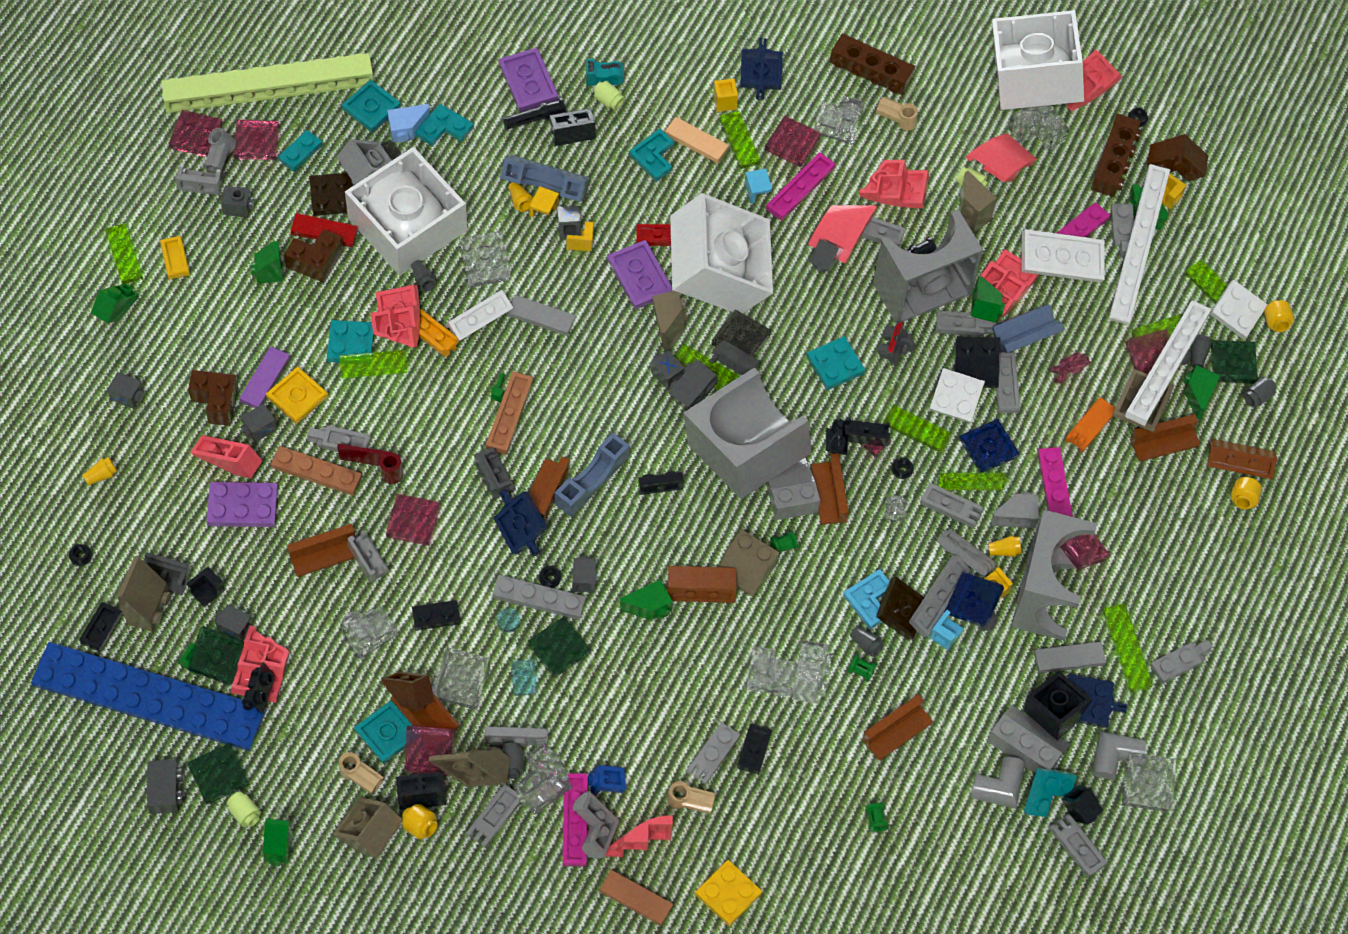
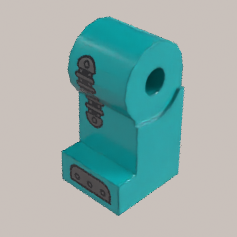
M595 59L586 60V86H596L599 82L603 83L604 81L609 82L611 85H620L624 82V64L621 62L611 61L607 63L595 62Z

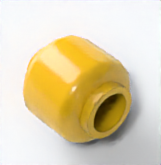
M1275 300L1264 309V317L1269 329L1284 332L1293 325L1295 317L1288 302Z
M1241 477L1233 485L1231 500L1240 509H1252L1259 503L1262 486L1254 478Z
M421 804L408 807L402 815L403 829L417 839L429 838L437 829L436 815Z

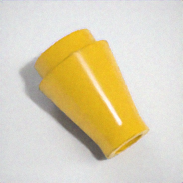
M510 183L508 189L514 208L520 212L528 211L533 197L521 184Z
M107 457L105 459L101 458L82 476L90 486L114 477L113 474L118 471L111 459Z
M1011 535L988 543L990 556L1016 557V555L1022 554L1019 536L1014 537Z

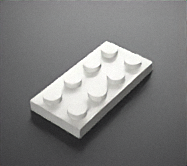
M1025 229L1022 232V272L1101 283L1105 280L1104 240Z

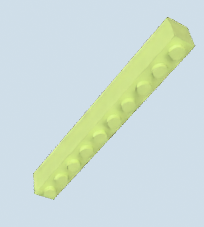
M358 53L351 56H336L334 58L315 59L313 61L294 62L283 65L275 64L268 67H254L200 76L192 75L177 79L170 78L161 82L166 113L357 88L362 87L370 79L373 81L369 53Z

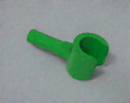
M500 373L497 384L491 389V398L498 402L502 401L505 393L501 389L505 377L504 373Z

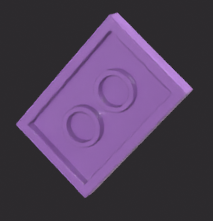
M538 48L498 59V64L519 112L539 107L542 102L550 103L558 100L557 91Z
M646 240L607 255V261L634 310L653 303L652 296L674 291Z
M210 482L207 526L275 527L278 484Z

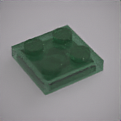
M1212 340V372L1220 375L1218 382L1254 384L1258 380L1255 342Z
M564 616L527 641L529 648L554 679L591 654L589 646Z
M202 626L199 629L187 670L230 686L235 678L244 641Z
M230 743L187 762L188 768L206 805L250 785Z

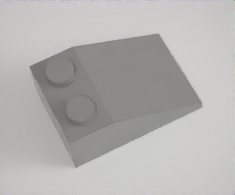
M803 458L766 483L775 520L819 512L820 498L816 482L806 458Z

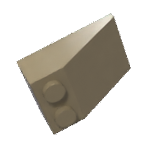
M1133 369L1112 416L1154 432L1168 404L1174 384L1170 383L1147 424L1143 426L1125 417L1128 408L1148 376L1146 373Z
M134 556L117 597L128 625L153 632L155 625H159L161 621L162 608L168 604L171 592H169L167 583L140 557Z
M491 747L489 750L470 749L469 752L429 756V761L466 787L504 785L507 783L511 758L503 753L500 748Z

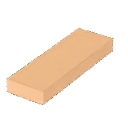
M675 117L665 130V133L671 139L717 164L729 149L728 144L678 117Z

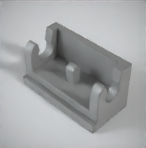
M180 164L175 178L177 189L220 196L224 173H222V169H217L216 173L186 170L184 164Z
M364 530L356 538L353 535L347 538L349 550L370 583L390 572Z

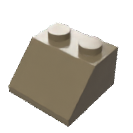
M966 171L960 191L959 211L974 234L992 220L997 197L975 176Z
M676 291L652 296L664 352L672 349L685 330L684 321L688 320L684 297L679 298V294Z
M741 529L728 547L719 567L736 568V587L754 597L778 564L780 552Z
M359 797L335 830L333 836L362 855L376 858L384 850L385 844L390 837L397 832L398 826L403 819L386 803Z

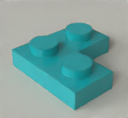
M439 104L416 130L415 134L417 138L432 147L444 133L463 142L474 129V123L444 105Z
M659 128L629 150V156L657 182L672 171V165L661 155L674 146V141Z
M1037 768L1024 812L1028 815L1047 817L1053 795L1063 797L1074 788L1077 775L1072 772Z

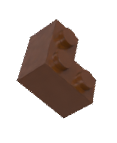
M1186 134L1150 144L1148 166L1151 164L1170 169V172L1177 171L1187 181L1206 176L1208 155Z
M323 229L314 245L293 238L284 253L286 268L325 283L344 251L342 236Z
M192 370L188 387L191 402L207 403L206 414L209 424L231 426L239 388L236 375Z

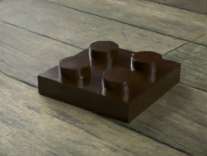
M347 172L309 176L313 216L347 213L345 191L353 187L352 179Z
M891 578L876 618L907 640L914 639L917 631L909 623V620L924 597L899 578Z

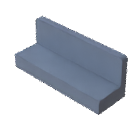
M1048 304L992 326L994 336L1000 337L1001 351L1006 353L1064 331L1062 322L1054 320L1051 306Z

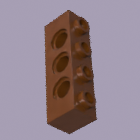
M843 33L831 50L829 62L838 68L851 72L855 76L863 77L873 84L883 86L891 92L904 95L914 78L916 67Z
M1117 113L1091 186L1092 191L1115 197L1117 190H1122L1125 179L1121 178L1122 174L1127 175L1131 164L1127 162L1128 157L1133 158L1137 147L1133 143L1134 141H1139L1142 132L1139 129L1140 120Z

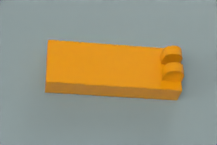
M420 309L419 337L441 355L448 357L450 350L453 352L457 349L458 337Z

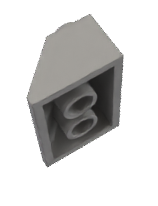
M1011 706L1002 715L992 729L987 741L1009 757L1023 760L1025 767L1035 774L1037 768L1053 770L1070 746V743L1062 738L1056 740L1031 717L1014 706Z

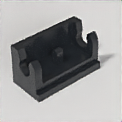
M590 108L550 115L551 133L553 134L555 146L596 139L595 121Z
M846 418L843 436L846 442L886 447L890 437V423H871Z
M443 771L396 777L399 810H406L415 804H421L425 807L446 805Z

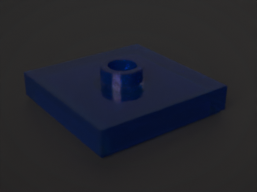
M999 419L966 432L959 437L980 474L1016 459L1020 455Z
M962 572L945 611H950V616L986 628L1004 587L1001 584Z

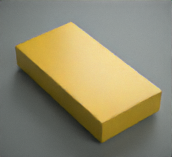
M181 236L160 240L168 279L190 275Z

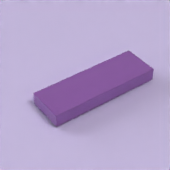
M270 346L241 394L239 401L252 408L262 405L266 400V393L274 387L289 362L290 355Z

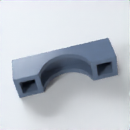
M509 155L504 159L500 179L517 184L541 186L559 193L561 197L578 202L586 198L590 182L589 177L514 155Z
M612 433L598 447L594 458L585 470L575 478H568L554 493V505L572 518L629 458L630 445Z

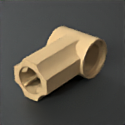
M882 97L876 109L877 114L897 122L903 130L910 131L916 127L918 109L915 105L910 103L903 105L887 97Z
M348 752L340 757L339 772L344 779L353 781L371 795L379 789L384 781V777L360 761L355 753ZM346 763H353L356 765L355 768L351 770L344 768V765Z
M677 781L671 785L667 801L675 809L687 808L711 814L716 793L689 787L685 782ZM681 792L684 798L678 799L673 793Z

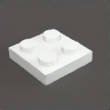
M1232 280L1211 310L1210 315L1240 338L1245 339L1267 304L1238 282Z
M943 368L929 410L971 423L985 381Z

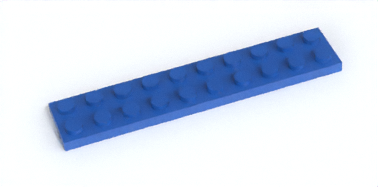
M48 642L31 681L32 686L246 751H251L267 711L266 707L263 714H260L256 708L247 711L243 709L242 699Z

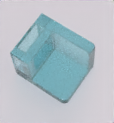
M534 660L511 662L514 696L537 694Z

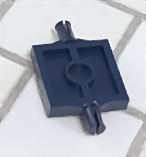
M759 38L758 48L742 49L740 87L756 89V99L759 100L761 93V100H763L766 89L781 90L783 51L767 49V39L764 38L762 44V38Z
M507 489L502 490L499 496L502 498L504 506L493 519L512 554L518 555L528 547L533 557L539 555L541 551L535 541L548 527L529 492L523 491L516 498L512 499Z
M1072 674L1068 675L1067 678L1092 699L1091 704L1077 723L1107 728L1112 711L1126 713L1127 704L1114 702V682Z

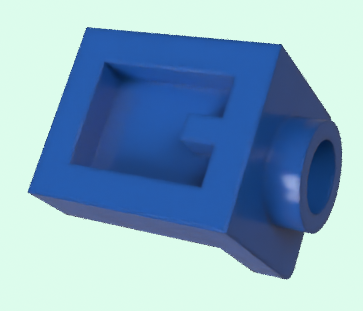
M603 765L596 767L588 776L590 792L593 795H597L600 791L623 793L626 790L624 768Z

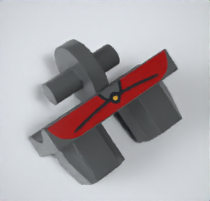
M897 321L896 326L885 327L884 339L890 341V344L881 343L877 350L880 358L889 359L890 364L894 366L898 365L901 354L906 355L907 352L914 351L916 343L912 340V335L904 330V322Z

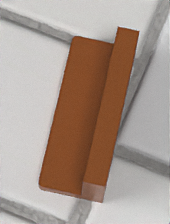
M1193 414L1158 423L1154 432L1144 428L1134 429L1130 442L1138 461L1141 462L1199 447L1200 441L1195 432V427L1198 423L1196 415Z
M1210 439V451L1206 463L1208 467L1267 479L1273 478L1277 463L1275 451Z
M838 453L830 454L829 462L811 465L812 475L820 498L818 514L821 525L847 523L849 514L840 457Z
M561 457L559 463L545 459L529 492L544 522L554 504V493L564 483L570 470V459Z
M352 524L288 544V553L296 576L300 577L355 559L347 546V538L352 535L355 537Z
M669 566L668 594L672 601L735 603L736 568Z
M434 693V702L426 705V708L421 711L403 708L391 696V700L420 733L431 749L447 744L459 727L458 722Z
M919 694L864 732L862 741L879 761L932 725V719L922 708L924 700Z

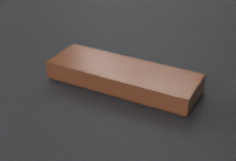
M613 870L609 872L599 889L600 893L659 926H662L673 907V904Z

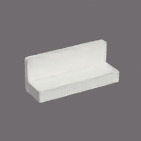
M500 290L452 319L444 327L446 329L450 328L452 333L458 337V341L510 311L513 309V306L503 290Z

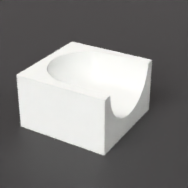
M1075 10L992 19L1001 110L1084 102L1083 62Z
M414 147L345 191L348 219L353 225L358 226L359 232L399 276L410 270L411 264L414 261L425 260L467 231L466 203Z
M704 193L698 195L670 216L672 290L739 315L773 294L770 219Z

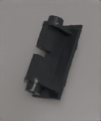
M836 419L833 421L831 429L826 428L825 451H829L832 454L838 453L839 455L848 454V442H846L843 436L844 420Z
M264 662L261 663L260 668L257 667L251 672L247 687L252 690H246L241 702L244 710L250 711L252 708H256L260 714H263L271 686L274 682V674Z

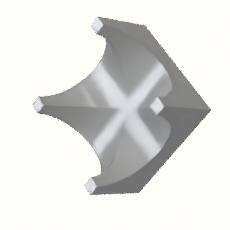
M1043 509L1030 546L1011 627L1062 641L1065 640L1067 629L1062 628L1051 619L1046 606L1064 605L1078 608L1081 596L1063 587L1055 577L1054 572L1070 568L1080 570L1083 558L1070 554L1060 546L1069 539L1079 535H1094L1097 523Z

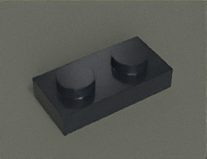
M669 471L662 475L646 474L643 477H638L639 495L683 490V473Z
M457 600L412 607L415 631L460 624Z
M101 602L79 639L80 644L101 652L123 615L122 610Z
M754 724L749 725L737 769L760 774L772 734L771 729Z

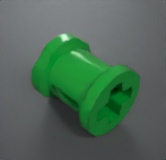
M792 530L788 531V534L770 538L772 548L780 552L779 555L781 552L792 548L794 550L798 549L797 538Z
M856 654L848 673H855L864 677L865 681L869 682L877 664H871L862 660Z
M873 803L865 807L870 823L868 826L869 832H882L889 828V823L885 819L884 810L886 807L884 803Z

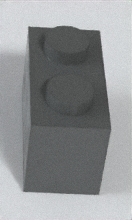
M697 359L693 364L689 363L685 367L681 378L674 380L669 387L668 393L671 399L686 411L701 402L719 382L717 375Z
M176 760L147 761V808L150 814L179 813V804H183L182 790H179V782H183V770L178 767Z

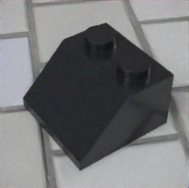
M957 336L955 372L985 381L983 388H999L1000 337Z
M1058 671L1027 695L1024 712L1058 740L1076 725L1091 704L1092 699Z

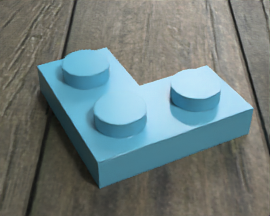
M880 569L843 593V597L869 630L882 623L881 620L876 618L880 607L877 599L885 594L890 582Z

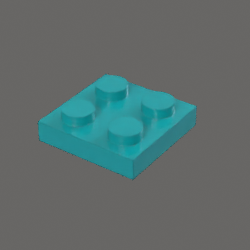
M370 79L341 106L343 111L372 133L388 119L387 110L401 108V103Z
M331 320L327 362L371 365L374 340L372 322Z
M845 336L811 350L806 354L808 361L827 391L865 374L864 366Z
M391 700L354 727L357 735L382 764H385L420 737V733Z

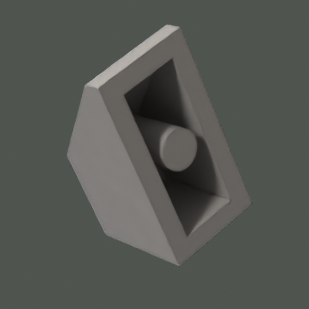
M1029 492L1016 493L994 512L991 526L1036 528L1039 519L1038 495H1033Z

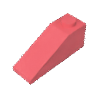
M204 435L200 437L190 452L193 456L225 471L246 478H252L262 462L261 458L248 444Z

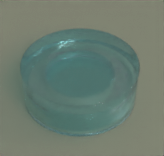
M504 609L499 612L497 625L501 631L510 633L519 627L520 617L515 610Z

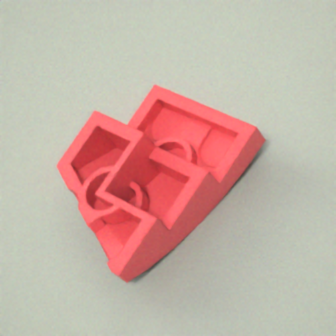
M1097 49L1083 61L1084 102L1068 103L1067 108L1070 111L1093 101L1123 78Z
M1008 133L988 140L971 151L966 157L969 161L975 159L983 164L985 171L993 174L1004 183L1014 181L1024 167L1033 166L1037 160Z
M884 160L878 170L872 174L870 182L866 187L859 190V195L865 199L882 204L906 208H924L930 176L929 171L908 170L905 160Z
M831 205L817 226L808 245L816 248L819 240L825 238L843 248L838 260L847 263L855 245L859 243L866 226L870 224L877 206Z
M1006 249L995 263L991 261L981 274V277L1002 293V303H1005L1003 317L1013 309L1039 276V274L1022 272V259Z
M418 285L376 292L378 312L370 313L373 334L402 343L411 348L417 347L420 328Z
M250 625L244 640V648L238 662L231 693L244 696L246 690H252L247 687L251 672L257 667L260 668L261 663L264 662L274 674V682L268 695V701L276 703L285 674L289 650L276 644L270 637L265 638L256 631L254 626Z
M673 815L656 817L636 826L612 843L605 857H623L624 849L648 850V840H671Z

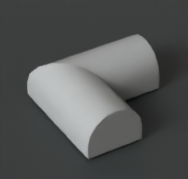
M1100 731L1092 776L1115 781L1119 760L1141 765L1145 754L1146 741Z
M1004 757L1001 762L998 779L976 774L971 798L1016 809L1025 762L1016 757Z
M589 791L577 798L573 804V810L590 826L582 846L583 852L589 857L598 859L606 856L619 820Z

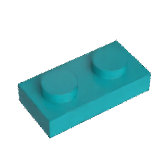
M306 130L278 156V159L282 164L295 172L323 146L322 140Z

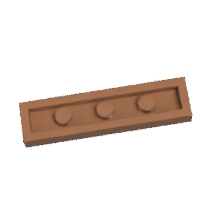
M512 371L486 442V449L495 448L496 452L507 455L533 384V377Z
M282 446L278 447L271 462L272 469L354 496L362 479V473Z

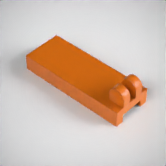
M1099 397L1066 436L1065 441L1067 443L1071 442L1083 453L1114 417L1112 415L1115 407Z

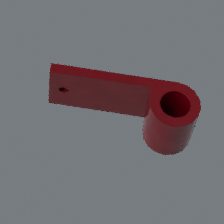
M338 443L337 450L340 460L379 466L381 477L388 484H396L402 480L403 468L398 454Z

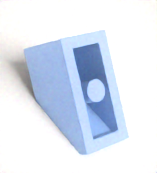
M429 104L387 110L392 142H405L415 138L416 130L430 115Z

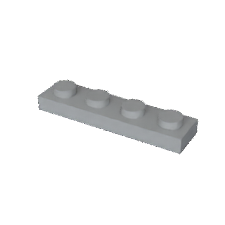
M958 555L951 556L909 620V623L922 637L930 635L933 627L939 621L971 571Z
M498 575L492 594L494 599L580 620L586 602V597L502 575Z

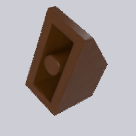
M398 671L381 679L382 684L403 708L421 711L426 708V705L434 702L429 675Z

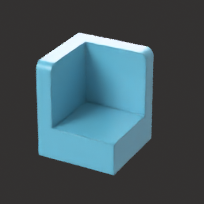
M766 168L745 173L744 184L751 204L755 203L757 194L772 191Z
M948 610L945 611L933 627L930 639L947 650L951 648L963 631L961 626L949 619L951 612Z

